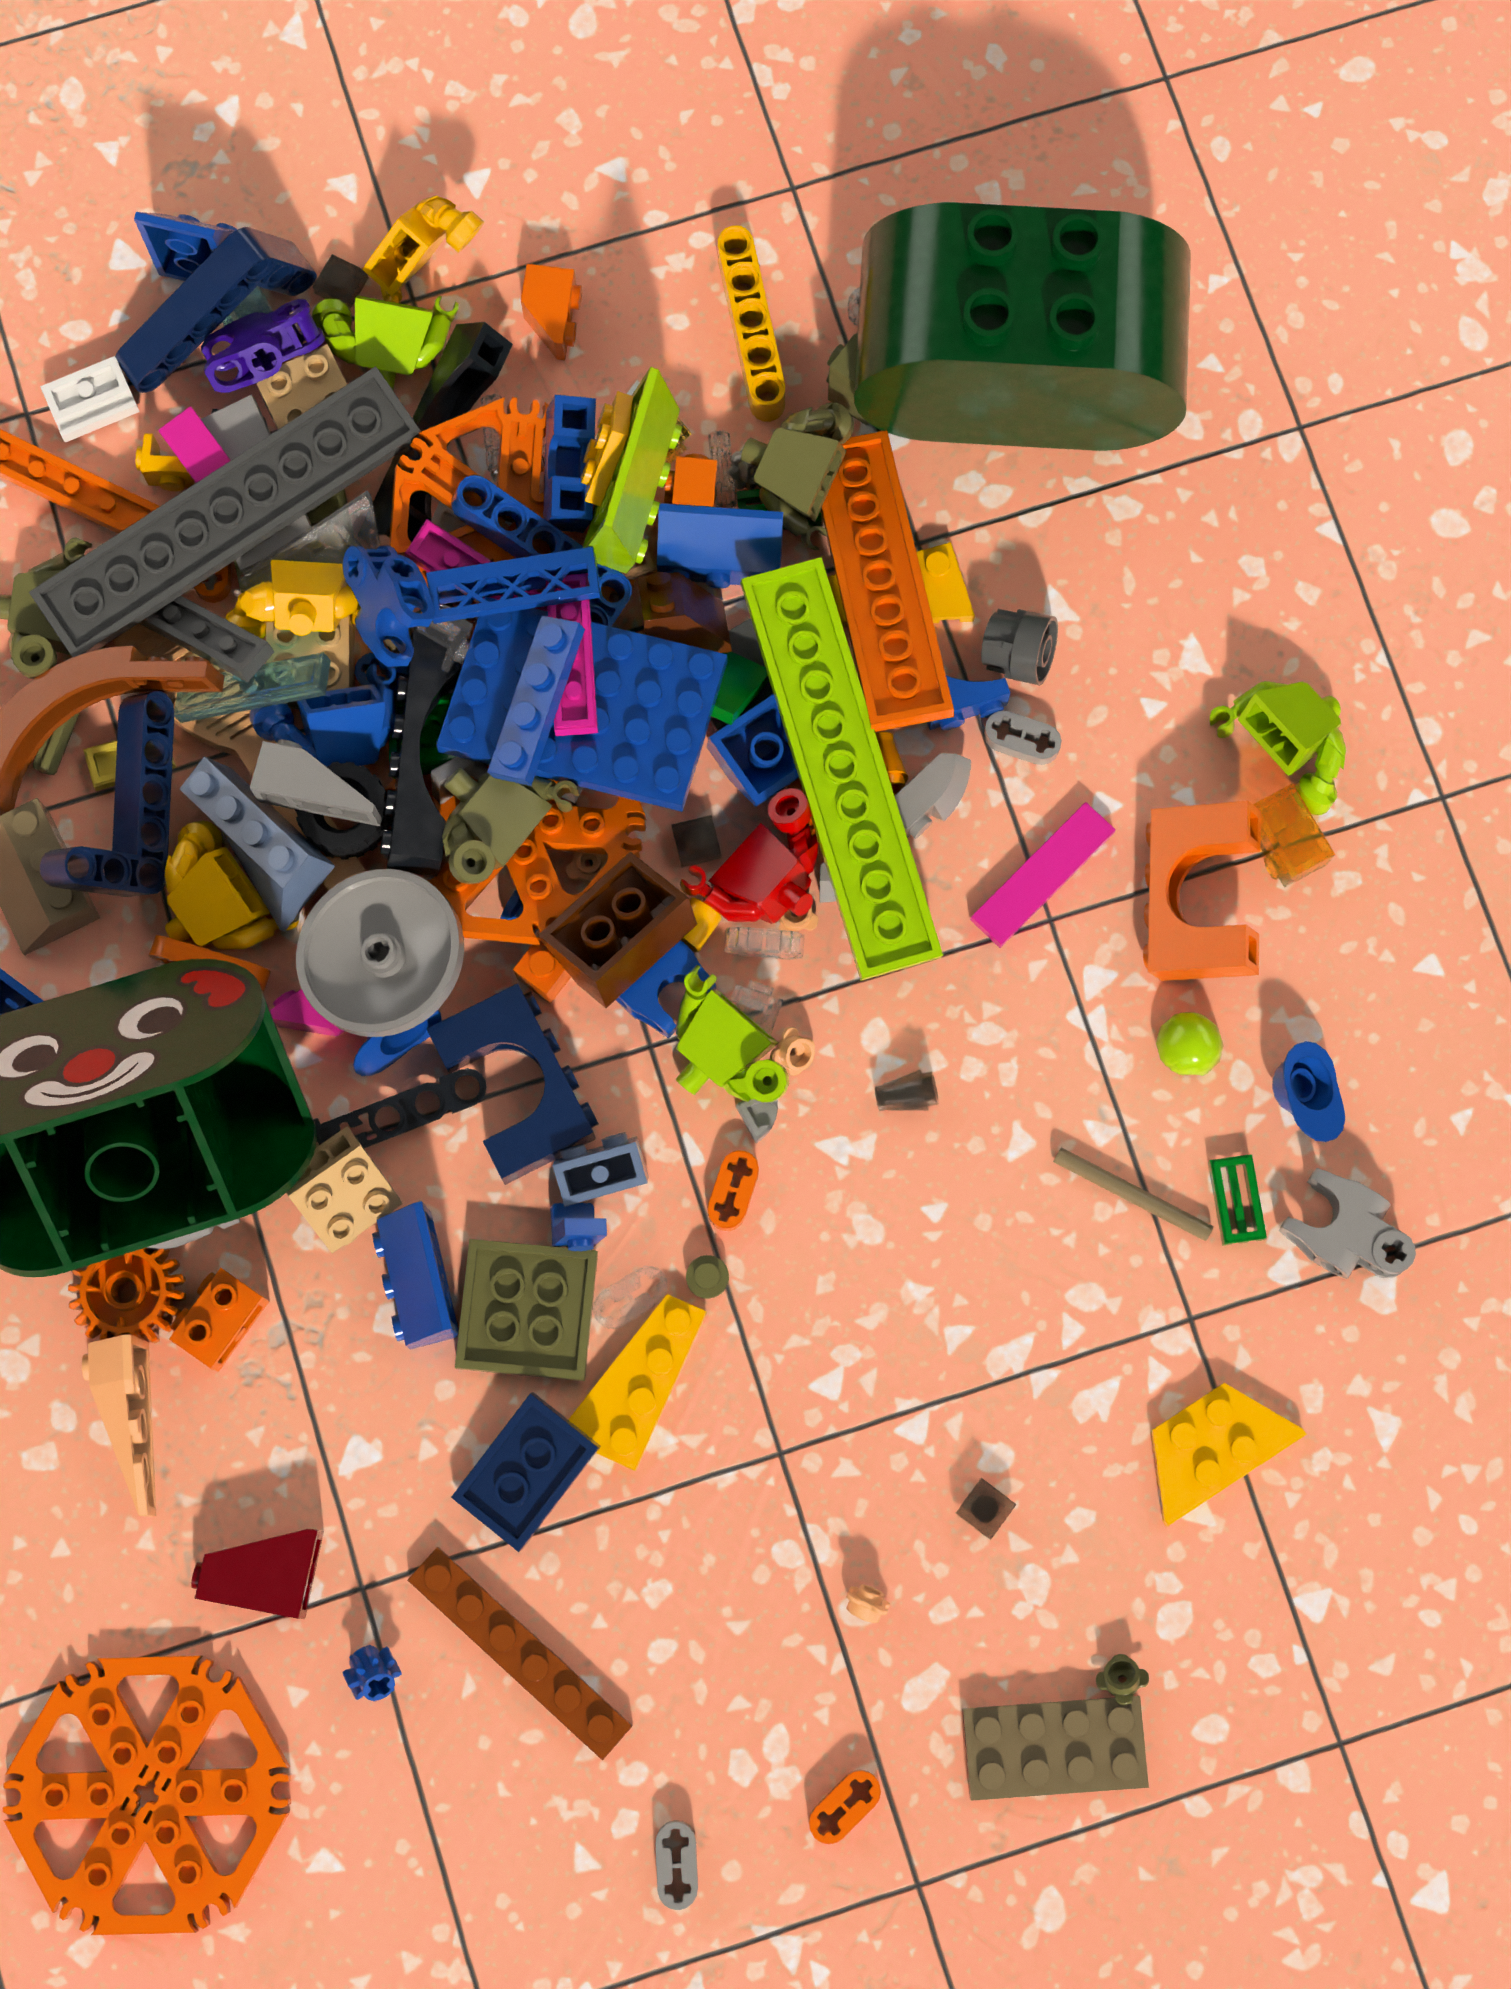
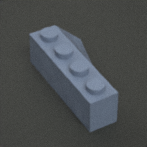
M204 756L180 787V790L222 831L277 926L285 932L335 865L270 804L258 802L250 790V785L232 768Z

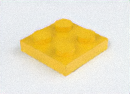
M617 391L612 405L604 404L597 424V428L600 429L596 440L591 438L583 462L586 465L581 477V483L587 485L584 501L597 506L602 504L629 435L633 396Z

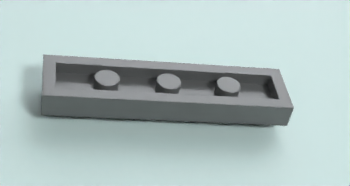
M183 596L176 598L139 623L192 653L209 660L214 665L247 683L274 653V650L267 641Z

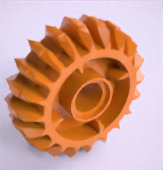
M143 1248L88 1265L86 1270L78 1268L72 1271L74 1275L82 1278L80 1284L72 1283L68 1285V1291L80 1294V1298L69 1302V1308L72 1310H84L76 1316L74 1321L79 1326L89 1324L85 1331V1335L88 1338L93 1339L100 1333L99 1340L131 1334L144 1340L143 1335H146L151 1342L157 1343L160 1341L159 1334L156 1331L157 1327L171 1332L172 1324L166 1321V1318L169 1314L175 1317L178 1316L181 1310L174 1307L173 1302L174 1300H186L187 1294L174 1290V1287L184 1284L186 1278L182 1274L171 1275L178 1269L180 1263L175 1258L165 1261L169 1255V1249H156L154 1251ZM134 1281L137 1287L135 1297L128 1303H121L118 1297L120 1287L126 1282Z

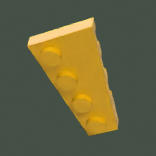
M951 542L917 551L933 623H939L940 620L958 619L959 622H974L975 614ZM836 574L827 576L842 626L847 627Z
M667 1294L568 1419L601 1446L596 1454L633 1471L637 1470L706 1316V1311Z

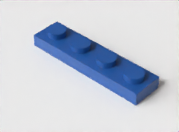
M541 615L487 771L493 778L532 786L585 631L579 622Z

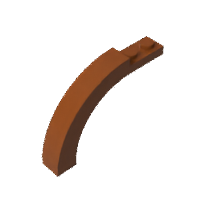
M133 645L90 651L72 657L48 669L21 688L0 709V815L15 808L17 794L23 777L39 749L57 728L80 711L102 700L128 693L153 691L222 692L225 676L205 658L190 656L186 657L185 661H170L169 659L156 656L147 658Z

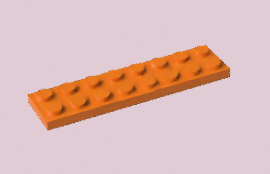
M886 430L850 437L845 443L841 444L845 448L846 454L822 505L821 512L871 729L878 732L954 717V707L888 432Z

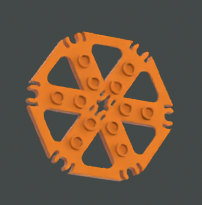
M505 397L419 432V438H414L410 446L419 452L420 459L414 461L403 454L398 462L401 468L398 465L395 467L389 546L393 547L398 555L404 556L412 543L408 538L407 530L410 496L414 492L426 491L452 510L451 500L459 483L465 477L479 474L447 452V445L450 441L483 427L493 428L497 431L500 438L497 487L543 518L544 492L539 494L542 443L543 438L546 437V411L549 406L546 402L542 406V419L537 417L540 411L538 400L532 401L529 414H521L517 410V397H512L507 406V414H505L503 405ZM472 491L463 493V498L467 504L476 507L482 505L481 497L477 493ZM507 515L498 516L499 525L508 531L509 526L505 521L507 520L511 523L515 521ZM469 525L449 532L492 562L516 559ZM542 539L532 540L533 548L538 553H551L550 546L546 541ZM417 565L427 583V571ZM630 579L629 581L633 589L635 579ZM609 586L601 587L602 596L609 602L610 595H618ZM440 604V609L448 608L446 605ZM465 619L441 623L449 630L464 632L463 640L470 644L476 625L471 624Z
M393 779L385 788L386 792L387 790L395 791L396 779ZM429 793L435 807L444 820L447 821L449 815L461 801L453 796L440 805L432 793ZM618 796L615 806L609 809L572 806L573 809L569 812L559 810L554 799L547 801L552 805L551 809L505 864L523 904V912L516 919L476 917L466 912L467 908L503 867L493 870L492 874L480 883L465 884L453 877L448 861L438 872L437 877L435 876L427 881L435 886L453 906L460 920L464 938L540 945L535 935V929H539L541 933L629 852L640 858L639 852L643 849L641 839L628 837L633 831H646V816L640 801ZM546 849L608 855V860L582 892L572 895L562 889Z
M202 1656L97 1658L105 1672L103 1677L99 1665L94 1661L88 1662L85 1665L91 1675L89 1682L86 1685H82L78 1682L75 1674L65 1676L68 1688L74 1692L72 1695L65 1689L63 1681L58 1682L5 1775L19 1774L24 1776L23 1780L13 1779L3 1783L4 1789H17L21 1795L20 1802L17 1805L4 1806L3 1813L8 1815L21 1813L23 1818L20 1820L6 1819L3 1821L52 1913L57 1912L61 1901L65 1897L68 1902L60 1910V1919L63 1921L68 1919L74 1908L83 1910L85 1918L79 1928L82 1932L87 1931L94 1925L97 1916H99V1921L91 1935L196 1933L199 1930L193 1924L191 1913H194V1920L197 1925L202 1929L211 1925L205 1914V1909L209 1904L216 1905L222 1916L231 1912L229 1902L222 1896L224 1893L230 1898L234 1908L239 1905L290 1813L280 1814L271 1811L272 1807L284 1808L291 1804V1799H279L274 1794L275 1784L291 1781V1775L287 1773L273 1775L271 1770L276 1767L290 1768L289 1763L241 1677H237L235 1685L229 1692L225 1688L233 1680V1671L226 1670L222 1679L218 1682L210 1679L209 1671L214 1664L212 1659H206L202 1662L198 1669V1674H195L197 1663ZM171 1675L177 1680L179 1691L148 1744L122 1697L118 1686L121 1680L127 1676ZM223 1710L234 1711L257 1750L255 1763L249 1768L189 1769L220 1712ZM73 1714L80 1720L107 1771L46 1773L39 1768L37 1763L38 1754L61 1716ZM145 1766H149L144 1776H142L141 1773ZM160 1773L154 1783L156 1786L153 1791L159 1796L157 1802H147L135 1815L141 1804L140 1800L142 1797L137 1792L138 1786H147ZM171 1779L170 1784L168 1785L167 1789H165L167 1783ZM130 1798L125 1809H122L126 1799ZM153 1812L149 1821L146 1823V1820L148 1819L150 1813ZM247 1815L255 1821V1836L233 1873L229 1875L219 1874L188 1816ZM106 1818L76 1873L69 1879L57 1877L36 1840L35 1831L38 1824L44 1820ZM145 1844H147L174 1893L175 1905L166 1914H120L115 1909L113 1901Z

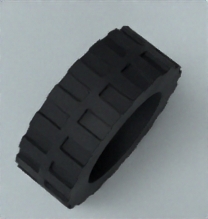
M333 762L326 767L375 805L382 817L381 825L375 826L359 822L350 829L339 830L328 825L324 815L295 810L298 816L296 820L307 840L319 851L324 852L326 856L331 858L340 857L341 860H348L349 857L355 856L359 858L364 856V853L367 851H373L377 848V844L382 840L383 829H388V826L391 827V816L384 815L387 792L379 778L375 774L372 775L368 768L362 765L361 767L357 766L354 762Z

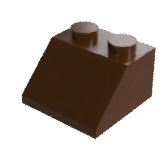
M654 572L648 576L638 577L645 635L719 653L732 652L722 600L679 572Z

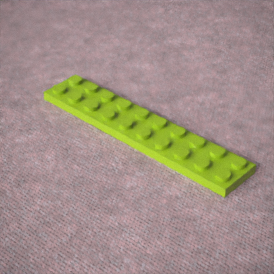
M822 557L741 579L742 591L801 786L809 802L812 814L811 819L860 981L942 958L941 946L875 730L871 729L866 701Z

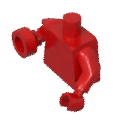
M794 788L784 789L775 794L768 805V815L776 828L782 832H787L789 850L765 825L760 823L708 880L712 887L705 883L706 874L704 870L699 866L692 865L689 866L688 871L691 875L697 877L700 883L698 885H690L687 881L681 879V890L689 896L700 894L704 897L702 902L730 922H757L761 919L773 924L778 922L788 910L797 916L806 914L813 903L812 895L806 892L812 881L808 875L814 870L818 856V843L816 834L812 837L808 824L812 814L805 794Z

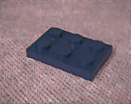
M532 1392L451 1498L516 1551L520 1552L601 1446Z

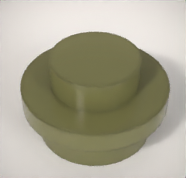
M700 1256L693 1260L687 1269V1285L691 1292L700 1298H715L722 1294L728 1285V1269L724 1262L715 1256Z

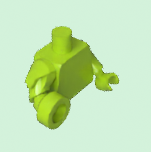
M357 295L355 298V332L351 329L353 319L351 310L340 299L327 298L319 302L313 310L312 318L317 328L322 329L325 341L333 355L348 364H356L368 368L376 366L391 389L394 390L396 373L412 375L414 369L426 368L443 349L450 324L456 317L459 304L455 301L453 310L447 312L442 310L439 305L442 296L437 297L433 309H426Z
M1263 681L1233 701L1235 705L1231 708L1218 706L1211 711L1210 726L1220 720L1227 721L1217 729V736L1219 738L1229 737L1233 733L1235 727L1234 720L1238 718L1243 727L1288 776L1292 775L1317 755L1315 761L1316 772L1304 774L1294 787L1292 796L1295 803L1307 813L1322 815L1328 812L1337 799V790L1333 778H1337L1340 768L1344 770L1346 754L1343 734L1339 730L1341 726V719L1339 718L1341 707L1336 698L1330 695L1321 698L1308 683L1303 681L1288 685Z
M696 965L684 979L686 990L680 1004L676 1035L680 1040L676 1049L690 1062L678 1075L676 1081L693 1095L710 1078L718 1086L723 1087L728 1094L748 1102L755 1099L764 1103L774 1102L782 1098L789 1086V1075L785 1067L777 1061L760 1060L779 1042L719 990H710L707 994V990L716 982L717 977L711 974L705 982L702 981L698 976L700 966Z

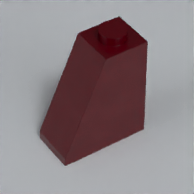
M305 1529L204 1554L203 1563H196L192 1575L191 1588L197 1589L194 1599L296 1619H305L324 1531Z

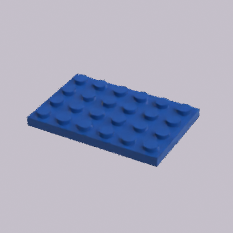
M485 597V600L488 602L498 600L490 597ZM531 608L478 617L436 744L438 752L490 765L541 615L548 616V611ZM591 622L598 733L555 736L553 721L535 776L555 781L567 780L579 787L683 812L728 662L727 654Z

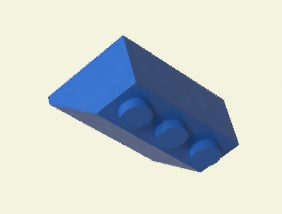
M660 503L658 514L657 572H679L693 582L706 583L709 587L723 589L728 588L730 585H741L740 582L743 578L781 568L784 512Z
M774 694L738 717L732 725H726L708 738L707 749L730 782L755 807L799 779Z
M420 1201L377 1219L379 1231L372 1233L378 1258L385 1257L388 1273L382 1274V1281L387 1299L395 1298L398 1315L391 1316L397 1341L404 1340L405 1346L409 1349H415L457 1338L459 1327L430 1210Z

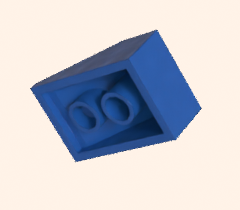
M136 212L134 221L158 274L185 281L231 233L237 230L235 227L225 223H218L216 226L202 223L198 219L185 214L176 217L160 213Z

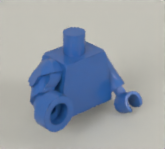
M374 663L366 671V677L370 685L297 695V704L306 735L293 725L294 715L287 702L276 696H267L258 700L251 708L250 722L257 735L270 741L274 740L276 743L281 739L293 741L301 745L302 749L325 766H329L333 762L346 763V761L354 762L357 766L374 764L379 759L380 748L386 745L393 732L394 718L397 712L394 691L390 689L389 684L396 678L395 667H387L385 665L386 676L383 681L377 676V666Z

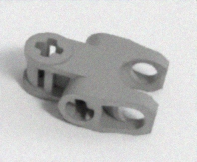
M1319 1168L1313 1171L1307 1183L1329 1200L1333 1208L1331 1224L1326 1227L1315 1228L1298 1219L1287 1217L1279 1229V1232L1294 1243L1309 1260L1345 1279L1349 1278L1356 1264L1381 1278H1393L1407 1270L1413 1264L1416 1256L1415 1245L1412 1239L1383 1221L1391 1206L1388 1200L1358 1181L1345 1179ZM1389 1246L1396 1249L1394 1252L1396 1259L1391 1263L1385 1260L1387 1253L1384 1250Z

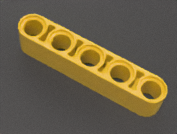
M732 225L720 232L718 237V264L749 408L752 415L757 419L771 422L778 419L784 412L785 381L753 237L746 228ZM731 248L744 250V252L734 255L727 251ZM746 283L751 285L752 288L747 291H740L735 286ZM747 320H756L760 324L756 327H747L742 323ZM755 356H763L768 359L764 364H755L750 360ZM770 392L777 397L772 401H763L758 396L762 393Z

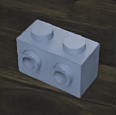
M626 1132L601 1139L603 1146L586 1150L585 1144H580L561 1150L562 1157L555 1159L552 1166L564 1207L647 1184L649 1175L638 1137L628 1139Z

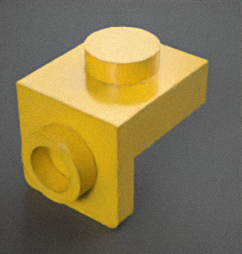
M144 433L143 446L137 447L135 460L136 468L138 471H141L149 486H160L164 490L174 492L182 491L184 487L189 488L196 482L178 457L160 456V446L153 433Z

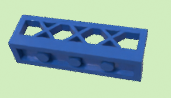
M593 547L426 572L428 590L435 608L434 624L601 598L598 582V565ZM588 573L590 586L572 589L562 581L570 574ZM545 588L541 594L529 595L525 592ZM503 595L497 601L488 602L483 599L485 597ZM461 601L457 607L440 609V604Z

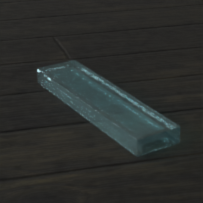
M322 652L266 663L248 683L227 671L220 672L225 676L222 692H177L174 717L183 723L326 695L331 660Z

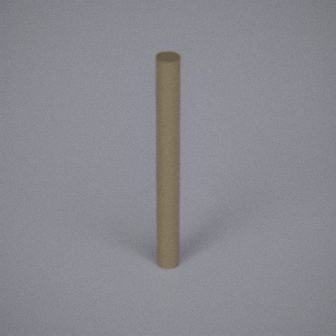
M1062 1147L1053 1161L1204 1241H1207L1214 1226Z

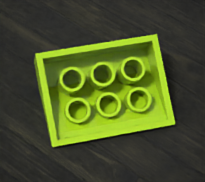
M653 367L649 368L631 395L633 396L629 435L601 506L595 505L593 519L589 524L583 548L593 547L597 564L626 574L635 562L641 564L648 547V540L643 539L646 524L653 525L660 502L654 500L658 486L664 487L671 468V464L665 462L668 449H675L682 430V426L676 424L680 409L660 371Z

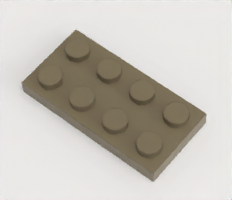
M1133 1696L1132 1703L1128 1705L1118 1704L1115 1697L962 1708L971 1801L1149 1788L1140 1696Z

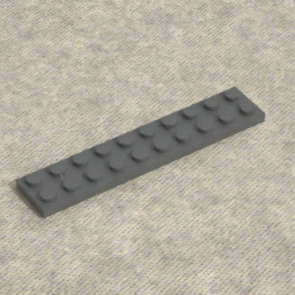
M375 366L29 591V593L72 657L98 650L409 447L414 438H419L421 430Z

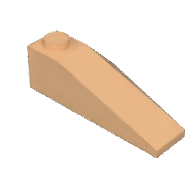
M131 1334L88 1343V1354H84L82 1357L84 1380H89V1387L138 1515L145 1517L156 1516L149 1342Z

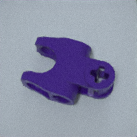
M296 299L287 302L268 314L264 312L250 313L208 335L201 345V351L207 360L204 366V373L214 391L229 393L258 383L276 374L283 362L296 356L307 354L319 347L324 342L325 335L321 328H317L310 314L311 307L307 300ZM295 323L299 325L301 332L298 331ZM226 341L231 343L223 351L215 355L212 354V347L217 342ZM238 367V374L233 380L222 381L215 375V370L227 371Z

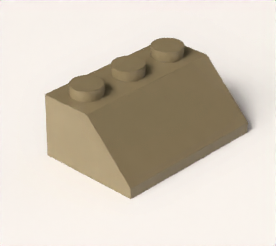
M38 798L0 815V907L24 955L100 919L88 892L55 888L49 886L43 880L40 874V862L44 854L50 850L67 847L49 810Z

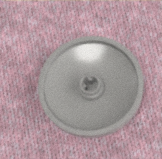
M376 869L356 874L338 883L322 896L312 908L302 926L296 949V970L301 989L311 1006L334 1026L348 1033L366 1037H384L405 1032L432 1016L443 1005L454 989L464 959L462 926L457 913L448 899L435 886L418 875L396 869Z

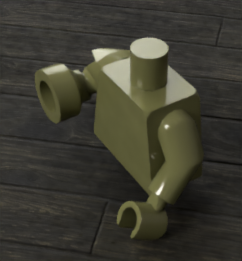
M826 403L817 410L812 411V407L792 413L781 423L780 428L774 430L768 445L749 438L741 454L742 461L758 467L753 481L760 488L759 499L767 511L784 512L783 527L795 536L801 535V541L804 546L813 550H819V548L811 543V534L816 530L826 537L827 534L826 529L815 524L808 525V520L816 521L846 454V450L841 444L845 443L854 431L852 415L843 405L838 403Z
M79 538L70 539L65 546L64 552L29 569L27 573L17 574L14 577L12 595H0V619L8 620V631L11 633L8 641L11 659L17 669L30 679L36 678L57 664L56 652L71 654L29 591L85 556V551L88 548H92V543Z
M459 767L444 784V787L461 801L449 815L442 834L446 857L450 855L449 869L453 877L461 883L477 884L486 880L493 870L504 867L551 809L552 805L547 801L554 799L558 809L562 812H569L573 809L571 803L561 800V797L566 793L580 796L576 785L567 780L556 784L550 779L535 776L532 786L493 778L488 772L476 781Z

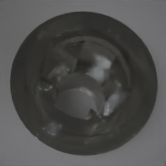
M920 1069L883 1085L875 1086V1096L879 1111H929V1106L939 1105L933 1071L923 1073Z

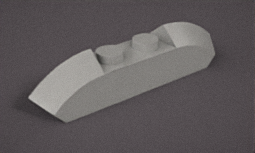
M940 753L895 795L907 838L910 835L915 839L918 838L931 825L932 820L929 818L930 816L945 821L952 814L962 799L968 784L971 770L970 759L958 754ZM825 862L820 865L819 902H835L836 898Z

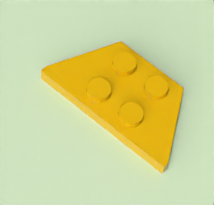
M1223 1383L1151 1430L1153 1452L1155 1453L1157 1465V1484L1160 1487L1163 1513H1161L1163 1523L1166 1527L1171 1525L1307 1434L1301 1427L1228 1384Z

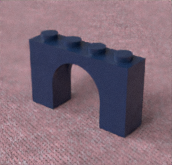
M518 983L427 1028L449 1074L488 1054L505 1050L525 1054L533 1059L543 1071L545 1080L544 1093L536 1110L525 1120L483 1141L505 1185L562 1157L561 1150L580 1144H587L595 1140L596 1137L592 1128L599 1125L588 1102L580 1105L573 1090L580 1086L570 1066L560 1067L554 1054L561 1051L551 1029L541 1030L535 1017L542 1014L532 992L523 994Z

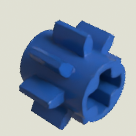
M367 1645L358 1649L349 1657L350 1669H346L342 1674L356 1700L363 1696L371 1701L381 1700L395 1690L394 1678L402 1675V1672L387 1646L380 1651L374 1646Z

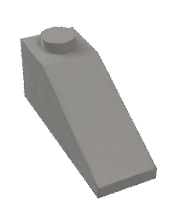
M282 739L278 740L277 744L266 741L262 742L250 784V790L258 802L375 826L381 825L382 817L375 805L311 754L302 749L301 745Z

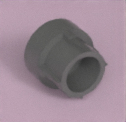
M998 609L997 613H993L989 619L982 643L981 659L983 665L987 666L986 670L1005 674L1004 678L1038 686L1042 685L1048 676L1055 655L1058 638L1057 618L1018 609L1017 612Z

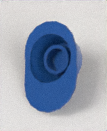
M437 1010L421 1024L402 1033L384 1037H367V1041L361 1046L355 1056L353 1063L355 1072L361 1076H372L394 1064L409 1050L430 1037L427 1028L442 1021L441 1013Z
M1305 1041L1294 1045L1288 1051L1285 1061L1276 1069L1272 1078L1274 1097L1282 1108L1293 1115L1296 1124L1307 1136L1321 1142L1334 1140L1343 1131L1345 1111L1333 1061L1326 1050L1317 1043Z

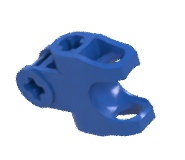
M351 546L344 554L343 574L360 605L355 618L356 628L363 642L381 663L387 667L408 666L414 653L408 628L416 626L429 627L435 614L427 583L417 565L409 558L398 555L397 551L391 546H380L377 549ZM418 607L422 613H415L413 610ZM383 640H391L400 651V654L389 651L384 646Z
M680 940L621 994L616 1001L635 1019L646 1023L669 1039L676 1031L677 1025L659 1004L658 997L660 992L671 983H684L686 975L696 965L700 966L698 976L702 981L705 982L709 975L700 965L693 951ZM715 983L707 990V994L710 990H716Z

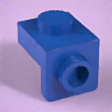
M554 1203L551 1206L552 1247H568L569 1251H588L594 1249V1246L607 1236L606 1218H594L593 1204L576 1203L564 1207L563 1203Z

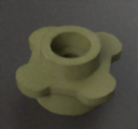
M1124 1654L1115 1655L1106 1664L1104 1672H1099L1096 1676L1097 1687L1100 1690H1107L1113 1694L1116 1702L1120 1705L1132 1703L1133 1695L1141 1687H1146L1149 1683L1148 1672L1144 1669H1139L1136 1662ZM1122 1676L1127 1679L1124 1683L1118 1681Z

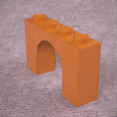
M1248 800L1151 809V822L1146 825V841L1150 847V863H1147L1145 866V881L1149 887V903H1146L1144 907V921L1149 929L1148 944H1145L1143 948V961L1148 972L1161 981L1259 975V933L1247 924L1212 927L1189 925L1182 915L1179 896L1185 877L1201 861L1219 855L1260 852L1261 811Z

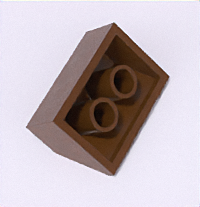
M629 852L538 936L577 985L607 1008L697 925L689 898L636 855Z

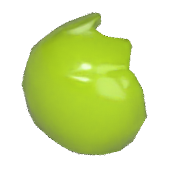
M1183 1012L1173 1015L1160 1027L1156 1041L1160 1060L1171 1071L1179 1075L1204 1076L1208 1074L1220 1062L1224 1047L1218 1027L1206 1016L1195 1012Z

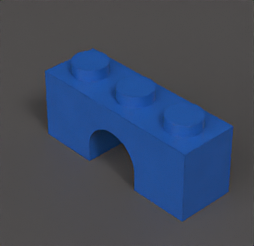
M554 395L546 411L543 519L560 531L584 533L593 519V504L584 501L587 485L581 483V477L586 465L583 461L591 438L595 439L596 398Z

